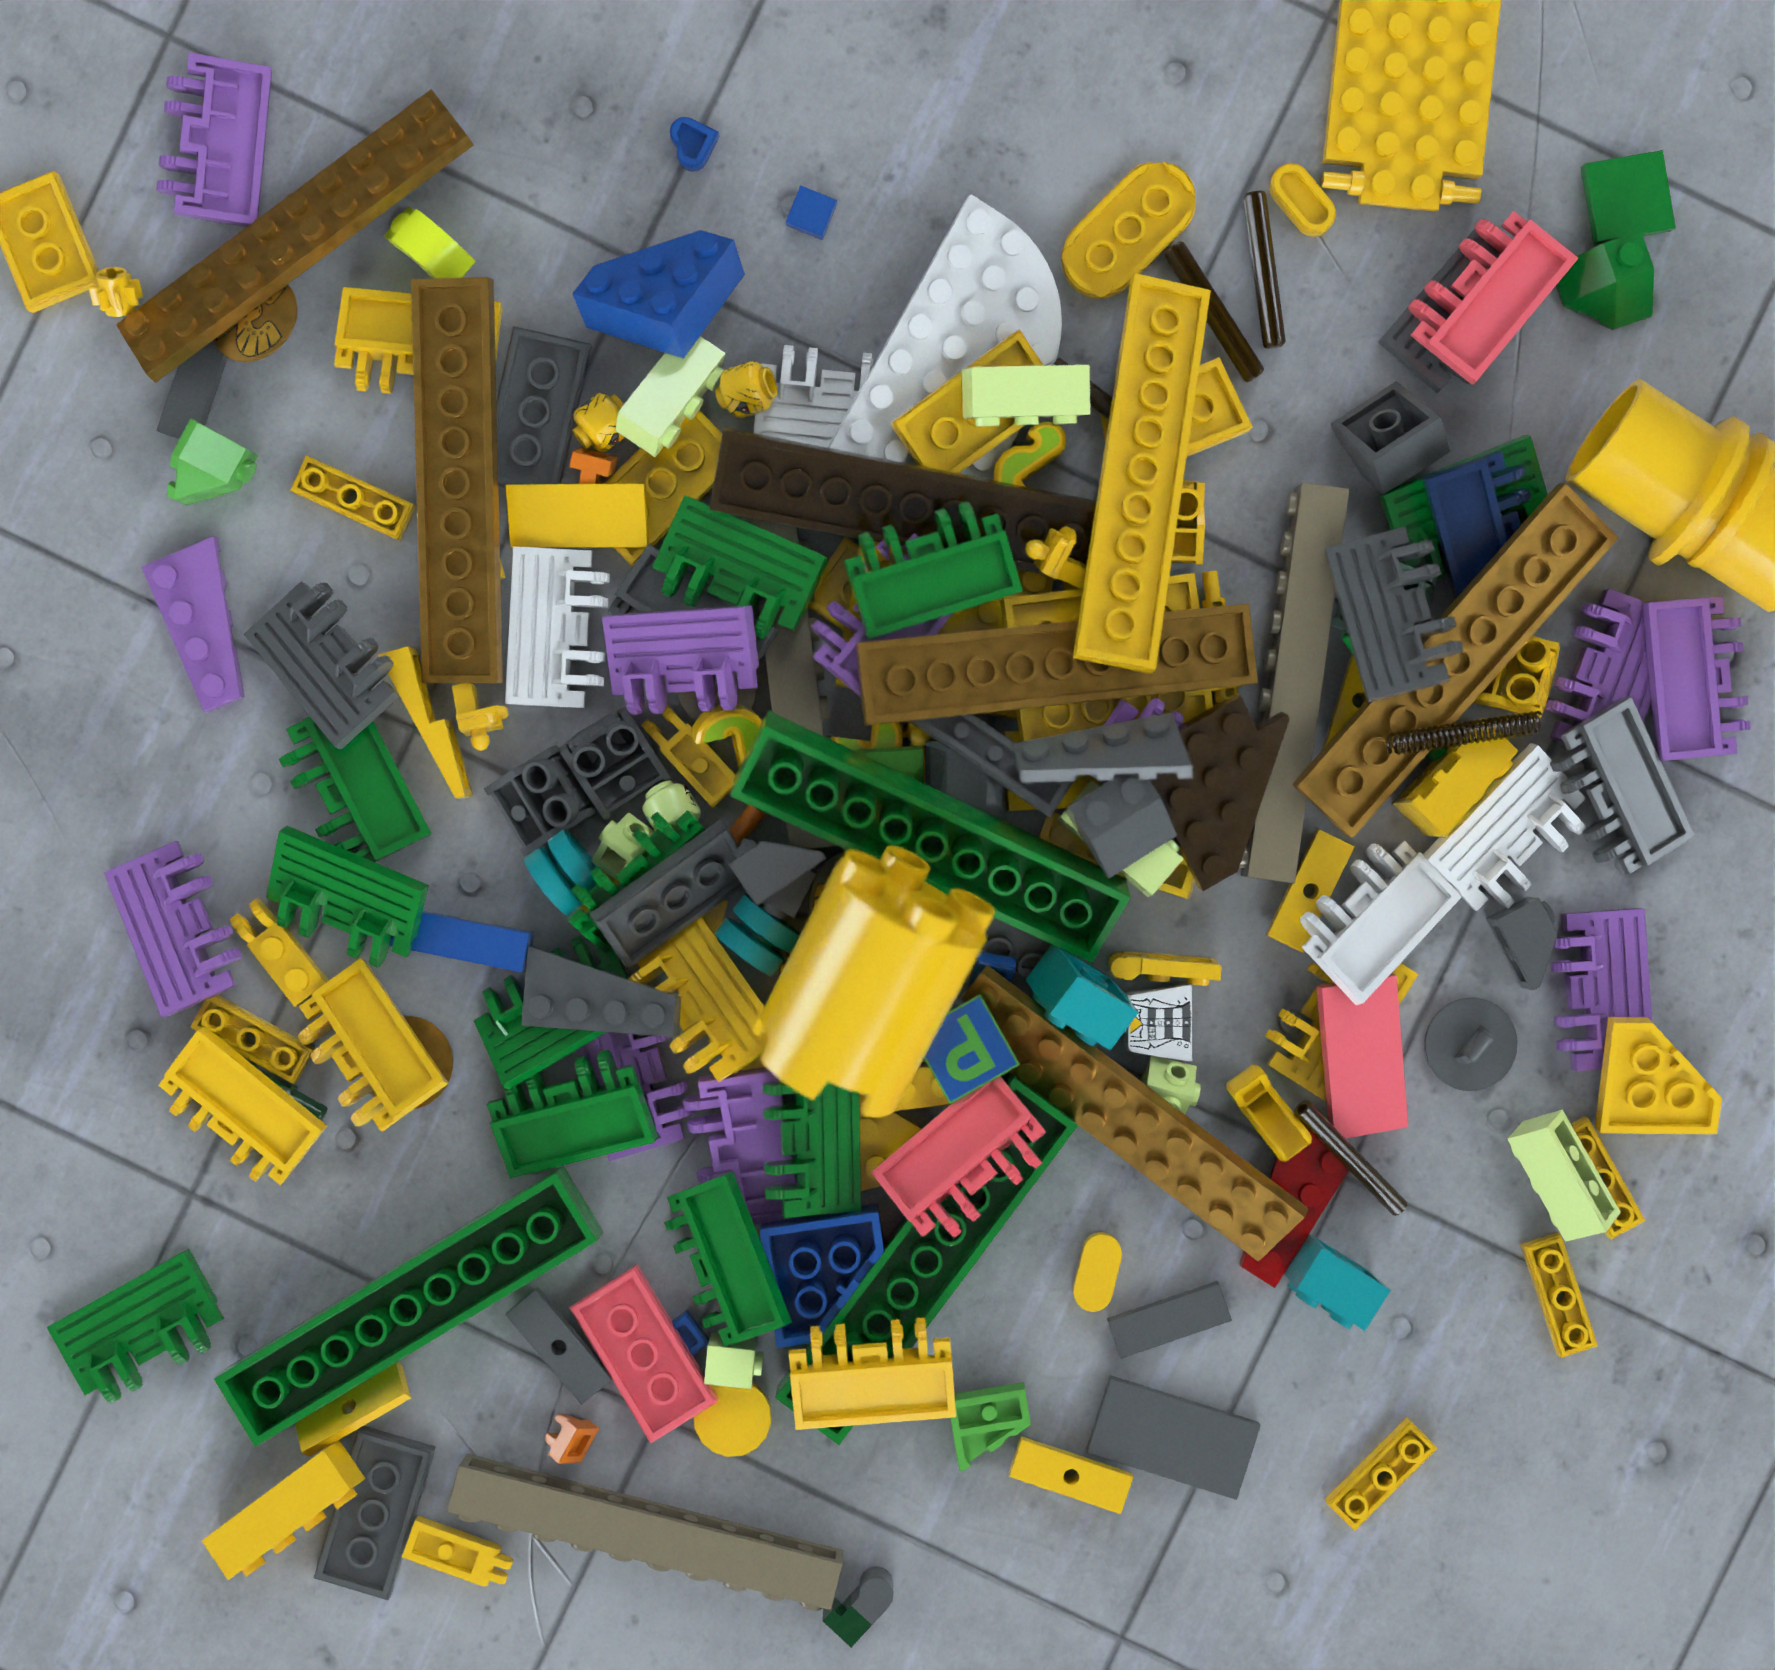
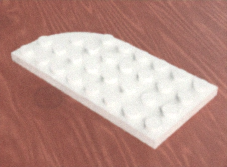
M972 194L967 197L828 448L917 465L889 423L1016 330H1021L1044 366H1052L1055 363L1062 328L1061 305L1057 286L1048 263L1039 248L1018 225ZM1020 429L959 474L992 480L996 462L1003 452L1010 449Z

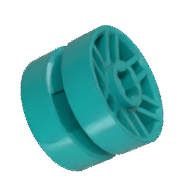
M564 828L548 840L552 854L547 849L539 847L524 858V863L545 895L562 913L569 916L583 905L571 889L577 884L584 886L588 891L596 886L597 883L590 872L597 865L591 862L592 857L583 845Z
M744 893L732 909L735 915L744 923L741 924L732 918L726 917L715 932V935L748 963L763 973L773 976L784 962L782 955L773 948L774 945L783 951L791 952L801 934L785 920L764 911L765 905L762 903L756 906L752 898Z

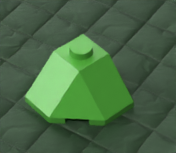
M190 419L171 454L170 467L176 469L177 475L176 482L171 481L168 483L166 496L188 506L238 491L243 483L247 484L252 479L256 471L257 464L255 461L258 455L201 423Z

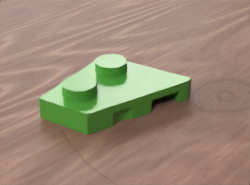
M1024 1382L955 1393L956 1417H952L950 1420L959 1471H964L971 1467L970 1461L986 1450H989L990 1453L1003 1445L1008 1437L1016 1436L1031 1426Z

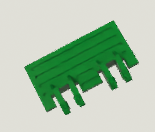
M1522 435L1422 476L1425 477L1493 452L1502 451L1506 468L1523 465L1526 475L1518 480L1494 487L1496 497L1516 489L1529 488L1532 498L1524 503L1500 511L1501 514L1516 510L1520 522L1523 524L1548 495L1534 444L1529 435ZM1422 477L1397 486L1384 495L1380 493L1379 497L1389 529L1394 530L1405 527L1410 542L1409 545L1425 540L1432 541L1434 550L1424 556L1427 565L1438 564L1441 574L1437 576V579L1443 577L1445 570L1437 546L1439 540ZM1419 557L1403 561L1402 563L1414 567L1421 564L1422 560Z
M684 495L652 566L653 569L667 574L661 593L668 597L674 596L688 567L692 566L696 569L685 592L684 604L690 607L696 606L712 575L714 577L707 590V593L736 606L752 605V611L759 597L767 600L755 625V636L762 639L767 637L781 606L784 607V610L777 624L795 631L801 616H804L829 559L822 554L728 513L709 510V505Z
M968 501L960 503L958 505V512L967 542L957 545L951 519L945 509L935 511V520L939 533L935 532L904 542L909 557L907 561L904 559L893 525L885 526L882 528V536L892 565L884 568L880 567L875 544L869 532L859 534L858 539L868 573H866L861 555L844 560V564L867 639L1022 592V586L1006 532L1002 529L998 513L980 519L985 537L981 538L971 504Z
M310 716L286 729L294 745L310 737L313 742L279 758L282 767L293 766L316 753L319 754L323 762L318 767L296 775L290 781L293 788H301L330 774L331 777L315 784L330 815L346 807L349 811L316 828L315 831L319 837L329 836L354 822L360 834L344 842H339L335 846L351 851L366 844V848L354 854L377 862L431 836L432 833L373 721L342 750L333 746Z
M688 810L675 821L681 827L677 831L656 812L651 816V819L658 829L651 836H648L639 828L632 834L650 856L647 859L641 853L636 856L615 876L620 881L618 885L596 866L590 872L597 883L596 886L590 891L579 884L571 889L577 898L590 910L586 913L579 908L567 920L604 953L611 946L589 913L706 830Z
M286 826L278 833L266 898L279 903L276 923L285 929L289 928L294 921L298 906L303 907L298 933L306 938L313 935L318 924L321 907L324 906L321 922L350 934L347 948L348 956L357 959L365 948L368 935L374 937L369 965L379 968L387 957L392 936H394L391 951L403 957L410 955L413 940L418 934L429 885Z
M578 935L571 939L573 949L582 964L608 971L626 979L629 978L621 960L612 947L605 953L599 948L595 949L601 963L597 966L583 938ZM556 948L550 952L558 956L566 957L565 953L561 951L559 948ZM513 975L506 977L504 984L514 1007L505 1011L499 995L489 987L482 992V995L490 1013L487 1012L473 1020L502 1086L508 1090L607 1033L521 1026L524 992Z
M609 1050L598 1052V1065L605 1085L599 1086L590 1059L586 1055L577 1057L574 1065L584 1095H581L576 1079L546 1087L542 1075L538 1072L525 1081L533 1102L532 1104L527 1103L520 1083L509 1090L503 1086L512 1113H509L504 1098L489 1101L486 1105L492 1119L490 1126L510 1179L655 1143L659 1136L634 1066L629 1065L617 1068L614 1057Z
M783 1081L763 1083V1093L771 1096L795 1093V1105L763 1108L764 1118L769 1120L793 1119L781 1120V1154L783 1156L797 1155V1159L765 1163V1173L773 1176L797 1173L796 1184L765 1188V1198L771 1200L782 1199V1216L784 1218L861 1211L859 1092L843 1088L828 1081L814 1100Z
M731 1171L668 1196L667 1200L672 1213L683 1209L684 1214L664 1222L667 1231L676 1230L688 1223L693 1235L692 1238L687 1237L677 1241L673 1245L675 1253L677 1254L697 1246L699 1252L693 1253L689 1257L701 1287L712 1284L713 1287L692 1296L695 1305H702L717 1298L722 1310L706 1315L702 1319L704 1328L726 1321L727 1327L721 1328L718 1332L723 1345L727 1346L791 1323L790 1315L734 1172Z
M188 1248L49 1325L47 1329L83 1394L87 1395L99 1389L105 1400L111 1404L119 1400L122 1393L107 1365L108 1363L112 1362L126 1388L129 1391H135L142 1387L143 1381L128 1351H131L138 1366L165 1351H168L174 1362L180 1366L189 1361L190 1355L175 1326L181 1324L195 1350L201 1354L210 1350L211 1343L197 1313L200 1314L207 1328L223 1320L224 1317L216 1304L218 1300Z

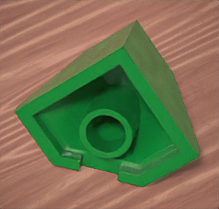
M1642 231L1603 243L1577 255V261L1556 285L1564 307L1576 313L1580 311L1599 320L1598 324L1608 329L1615 330L1650 318L1653 311L1654 266Z

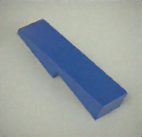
M423 911L418 934L413 940L411 950L523 973L526 971L528 946H532L534 931ZM394 936L391 938L390 946H393Z

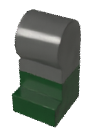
M877 1566L868 1568L860 1577L859 1586L843 1603L834 1597L831 1610L823 1608L822 1621L851 1648L887 1610L893 1601V1579L889 1571Z

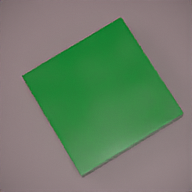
M1663 150L1585 163L1581 167L1593 245L1603 244L1638 231H1642L1644 237L1671 232L1676 228Z

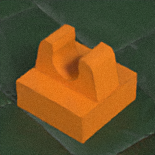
M581 446L572 451L569 467L581 470L579 484H601L603 476L609 477L616 472L619 456L605 452L601 453L590 448L585 449Z
M558 1414L555 1417V1421L562 1426L559 1434H546L545 1441L551 1448L548 1455L558 1464L581 1463L600 1428L590 1420H580L569 1414Z

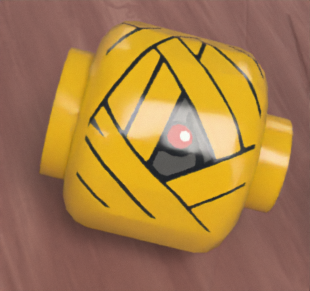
M748 361L722 371L720 385L716 386L715 393L720 407L727 409L732 416L741 419L765 412L771 408L773 398L777 397V384L772 371L768 367H763L756 361Z
M598 393L575 410L573 418L577 426L572 429V432L585 449L592 446L595 450L604 453L626 438L615 431L618 411L624 405L615 394L609 397L604 393Z

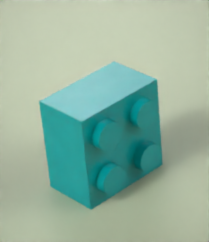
M1052 944L1026 978L1027 983L1034 992L1032 998L1046 1009L1045 1017L1062 1029L1066 1025L1075 1029V1034L1091 1046L1099 1043L1111 1050L1139 1013L1112 977L1074 954Z
M1310 1233L1284 1273L1290 1280L1287 1286L1296 1292L1295 1295L1313 1308H1316L1319 1303L1322 1304L1321 1307L1330 1313V1318L1349 1330L1354 1324L1366 1331L1391 1291L1371 1271Z

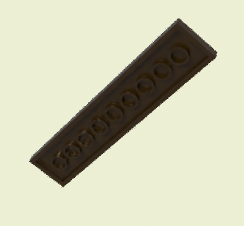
M724 427L709 510L853 538H859V534L869 532L873 541L879 543L883 540L882 528L893 525L900 546L903 547L905 545L904 542L908 541L914 533L918 537L935 532L939 533L935 520V511L945 509L950 516L957 545L967 542L959 517L958 505L968 501L974 512L981 538L985 537L980 519L998 513L1002 529L1006 532L1016 569L1044 574L1034 564L1035 560L1026 554V544L1034 539L1044 543L1051 528L1060 531L1065 526L1070 527L1076 532V542L1068 557L1087 566L1096 500Z

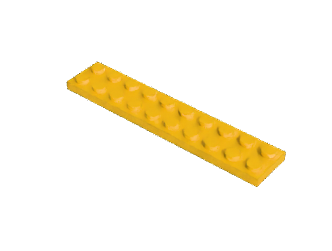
M1134 273L1130 279L1073 658L1150 674L1156 670L1211 290Z

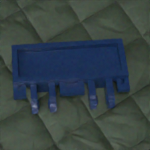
M1496 451L1422 477L1454 599L1463 592L1521 526L1516 510L1501 514L1500 511L1524 503L1532 498L1529 488L1516 489L1496 497L1494 487L1518 480L1526 475L1523 465L1506 468L1502 451Z

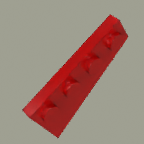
M1307 1127L1306 1129L1312 1136V1143L1287 1162L1279 1161L1274 1156L1275 1162L1269 1179L1308 1207L1306 1216L1260 1261L1255 1260L1243 1251L1239 1263L1243 1269L1274 1288L1281 1280L1349 1171Z

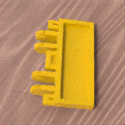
M343 287L334 344L336 346L334 365L336 368L353 369L355 352L358 353L355 384L358 391H368L373 360L382 361L379 378L382 393H392L396 371L399 374L413 375L411 293ZM494 301L495 360L503 312L501 302Z
M702 917L637 963L641 969L630 976L629 980L647 984L665 972L669 978L655 988L672 994L677 991L680 993L678 994V996H681L679 1025L684 1032L669 1044L673 1053L676 1054L686 1050L707 1034L713 1041L684 1062L683 1067L687 1073L696 1072L719 1055H722V1059L709 1067L716 1080L720 1083L732 1073L736 1074L763 1055L769 1036L765 1030L759 1036L752 1033L764 1009V1005Z
M363 958L358 959L312 992V997L299 1006L309 1021L323 1012L322 1016L298 1034L299 1036L297 1037L302 1045H309L317 1041L318 1038H321L332 1029L336 1032V1034L310 1053L313 1062L317 1065L322 1064L332 1057L349 1082L364 1074L362 1078L340 1093L337 1099L342 1107L353 1105L372 1090L377 1094V1096L351 1115L350 1119L355 1127L362 1126L373 1119L379 1130L383 1132L449 1084L367 961Z
M1310 963L1307 968L1310 973L1326 983L1334 982L1318 964ZM1402 963L1392 972L1397 976L1399 1005L1419 975ZM1316 986L1300 1013L1313 1020L1311 1025L1283 1008L1278 1014L1282 1021L1290 1026L1297 1027L1305 1033L1297 1046L1276 1030L1272 1031L1269 1029L1265 1034V1037L1292 1053L1290 1058H1287L1278 1051H1275L1267 1065L1326 1101Z
M206 1026L196 1031L166 1071L165 1077L158 1085L170 1096L174 1095L179 1088L183 1090L169 1108V1112L175 1117L183 1113L193 1099L202 1106L190 1120L188 1127L192 1131L196 1132L208 1118L213 1115L207 1126L233 1146L240 1137L244 1140L230 1158V1162L235 1166L243 1163L249 1157L253 1148L263 1155L261 1160L252 1168L249 1175L255 1182L274 1164L275 1166L268 1173V1176L279 1185H282L327 1128L326 1124Z
M916 1318L915 1337L918 1339V1348L902 1349L903 1326L900 1324V1320H891L894 1358H888L887 1342L852 1345L853 1361L848 1362L845 1324L836 1325L834 1340L837 1345V1354L823 1355L822 1331L820 1326H812L810 1333L813 1364H807L806 1349L789 1350L790 1379L796 1430L956 1417L950 1337L934 1338V1355H928L925 1318Z

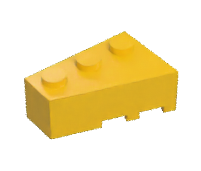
M1505 737L1502 740L1498 738L1496 741L1492 739L1490 742L1486 740L1484 743L1480 741L1479 743L1473 742V744L1467 743V745L1461 744V746L1455 745L1454 747L1450 745L1446 748V753L1441 758L1432 761L1392 804L1424 836L1446 837L1467 811L1484 796L1485 790L1494 779L1502 777L1514 764L1511 759L1518 750Z

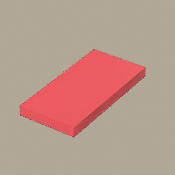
M1391 973L1363 1004L1355 1005L1335 982L1316 985L1328 1121L1345 1138L1408 1127L1397 976Z
M638 1264L569 1307L650 1444L718 1402L719 1398L711 1385L704 1384V1373L690 1353L680 1333L673 1326L671 1318Z

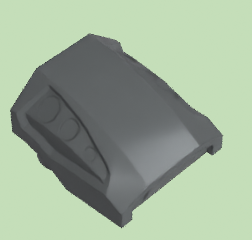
M626 707L606 714L576 733L559 748L560 754L604 820L611 817V813L642 792L663 780L667 781L671 778L631 714L628 713L629 711Z
M926 741L925 784L1005 821V787L938 741Z
M557 745L547 748L484 788L487 795H492L522 845L521 852L524 856L547 844L548 840L562 829L569 830L597 813L596 807L560 754Z

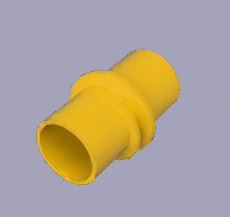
M1639 378L1632 382L1618 395L1590 430L1568 467L1565 477L1566 481L1653 537L1648 558L1654 564L1659 566L1672 559L1676 554H1679L1686 559L1687 564L1704 570L1765 611H1775V442L1762 432L1750 435V426L1735 416L1722 420L1713 426Z

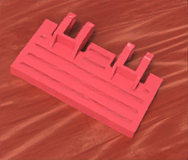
M1515 211L1501 225L1502 228L1515 237L1514 239L1486 219H1481L1475 225V232L1501 253L1498 258L1470 238L1464 239L1459 245L1460 251L1465 257L1469 258L1471 263L1450 288L1462 296L1463 300L1459 299L1435 280L1429 281L1424 287L1425 293L1451 314L1447 320L1419 299L1413 300L1408 306L1412 315L1421 322L1410 336L1471 385L1480 378L1578 259L1576 255L1532 220L1527 222Z
M999 1076L949 1105L871 1173L921 1236H925L936 1226L925 1212L930 1208L941 1224L955 1238L962 1231L956 1220L948 1214L940 1203L949 1195H952L960 1205L962 1212L968 1218L975 1221L981 1215L957 1184L961 1182L969 1194L973 1195L998 1174L987 1160L992 1156L1011 1181L1017 1185L1023 1180L1021 1173L1001 1151L1013 1142L1022 1153L1025 1161L1036 1169L1042 1164V1161L1018 1132L1023 1130L1034 1143L1046 1133V1130L1003 1078Z

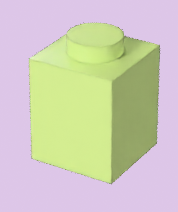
M711 1333L707 1348L704 1384L751 1389L754 1375L761 1376L764 1352L757 1351L758 1337H752L724 1346L720 1334Z

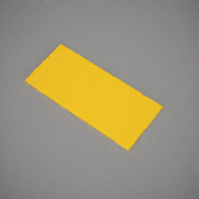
M645 483L505 485L510 548H513V546L534 548L647 547L648 545Z

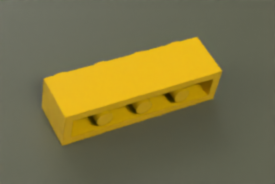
M338 1440L204 1538L202 1543L227 1580L241 1571L247 1577L266 1563L262 1555L270 1549H273L277 1555L297 1539L293 1532L301 1526L308 1532L327 1518L323 1510L332 1503L336 1509H339L358 1495L353 1488L366 1478L341 1441Z

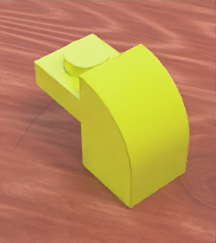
M409 206L403 213L393 219L390 229L384 235L393 246L410 257L432 278H462L476 262L438 225L418 209L414 210Z

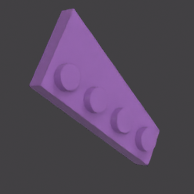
M215 536L141 567L204 712L214 711L245 697L237 647H234L231 626H233L231 611L228 610L225 587L227 586L224 571L221 570L219 538Z

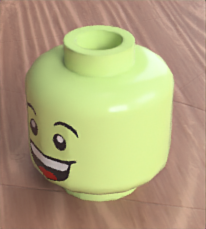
M671 780L664 781L654 786L645 795L647 800L643 804L642 810L654 831L658 828L653 824L651 816L656 812L675 831L681 828L675 821L687 810L697 821L701 817L698 804L684 784H674Z

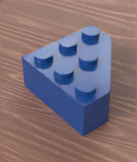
M699 230L594 265L572 295L586 328L684 359L745 273L734 239Z
M878 1203L862 1205L861 1211L802 1216V1218L761 1224V1243L792 1321L786 1326L774 1330L777 1348L811 1343L810 1328L812 1326H820L823 1334L838 1311L842 1309L860 1285L861 1280L883 1254L884 1237Z

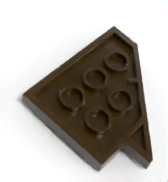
M1238 694L1232 695L1178 726L1192 765V778L1177 779V773H1157V779H1149L1161 797L1177 836L1174 837V840L1180 847L1179 850L1198 888L1202 891L1238 872L1290 721L1288 714L1281 711L1255 726L1242 696Z

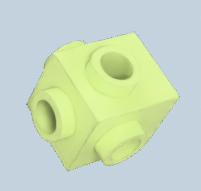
M628 812L618 823L613 820L609 822L598 838L601 843L591 862L620 882L615 876L640 853L646 859L650 856L632 834L638 828L648 836H651L655 831Z
M1150 1055L1140 1081L1184 1114H1186L1189 1106L1195 1107L1197 1105L1201 1091V1084L1195 1082L1197 1066L1178 1060Z

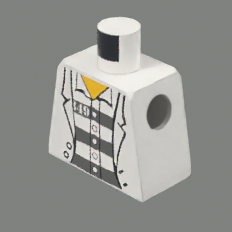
M1186 982L1125 992V995L1139 1013L1123 1033L1124 1048L1134 1053L1192 1061V986Z

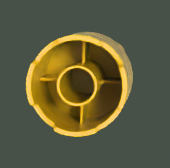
M889 845L886 847L880 861L860 851H846L843 859L835 865L752 1033L759 1036L765 1030L769 1036L760 1061L780 1080L814 1100L828 1081L843 1088L867 1094L861 1109V1113L865 1117H883L897 1109L982 950L987 938L985 931L995 914L994 908L975 894L954 888L946 895L934 886L924 882L931 868L924 859L909 850Z

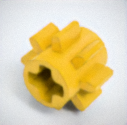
M109 267L98 271L96 278L93 279L94 285L88 286L92 304L100 305L101 311H105L106 315L111 317L129 315L136 310L135 306L139 305L138 299L143 298L139 279H132L131 273H127L126 269L121 267Z

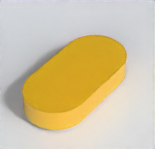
M1287 163L1280 166L1274 172L1269 182L1270 195L1297 229L1310 237H1317L1326 233L1335 221L1336 209L1331 199L1307 170L1299 164Z
M1096 1232L1086 1238L1081 1249L1072 1292L1076 1303L1086 1311H1100L1112 1299L1122 1259V1249L1117 1239L1109 1233Z

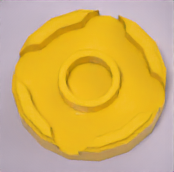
M754 1381L751 1389L711 1385L719 1398L718 1402L694 1416V1428L701 1442L712 1452L726 1457L744 1456L757 1449L767 1437L772 1421L771 1403L767 1395L765 1396L760 1386Z

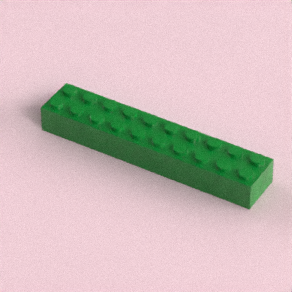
M771 711L767 712L734 778L730 796L844 849L866 853L879 861L889 845L909 850L924 859L931 868L924 882L934 886L946 895L954 888L975 894L994 908V918L1093 963L1131 898L1126 878L1115 874L1108 879L1100 866Z
M1009 1074L1005 1082L1046 1130V1133L1034 1143L1023 1130L1018 1132L1039 1157L1042 1164L1036 1169L1030 1166L1012 1142L1001 1152L1020 1171L1023 1178L1021 1182L1015 1185L992 1156L987 1160L998 1174L973 1195H970L961 1182H959L957 1185L976 1207L981 1216L975 1221L968 1218L952 1195H949L940 1204L959 1224L962 1232L955 1238L946 1230L930 1208L925 1212L936 1226L925 1236H921L913 1224L903 1216L885 1240L883 1254L873 1264L861 1280L860 1285L822 1334L823 1355L837 1354V1345L834 1340V1330L837 1324H845L848 1362L853 1361L852 1345L887 1342L888 1358H894L891 1320H900V1324L903 1326L902 1349L912 1348L918 1341L915 1337L916 1318H925L927 1329L1078 1127L1076 1121L1014 1074ZM808 1343L805 1347L807 1364L811 1365L813 1364L811 1343ZM789 1369L777 1385L775 1398L794 1412ZM854 1425L816 1429L840 1445Z
M563 1165L228 1366L214 1378V1381L256 1447L596 1243L604 1231Z

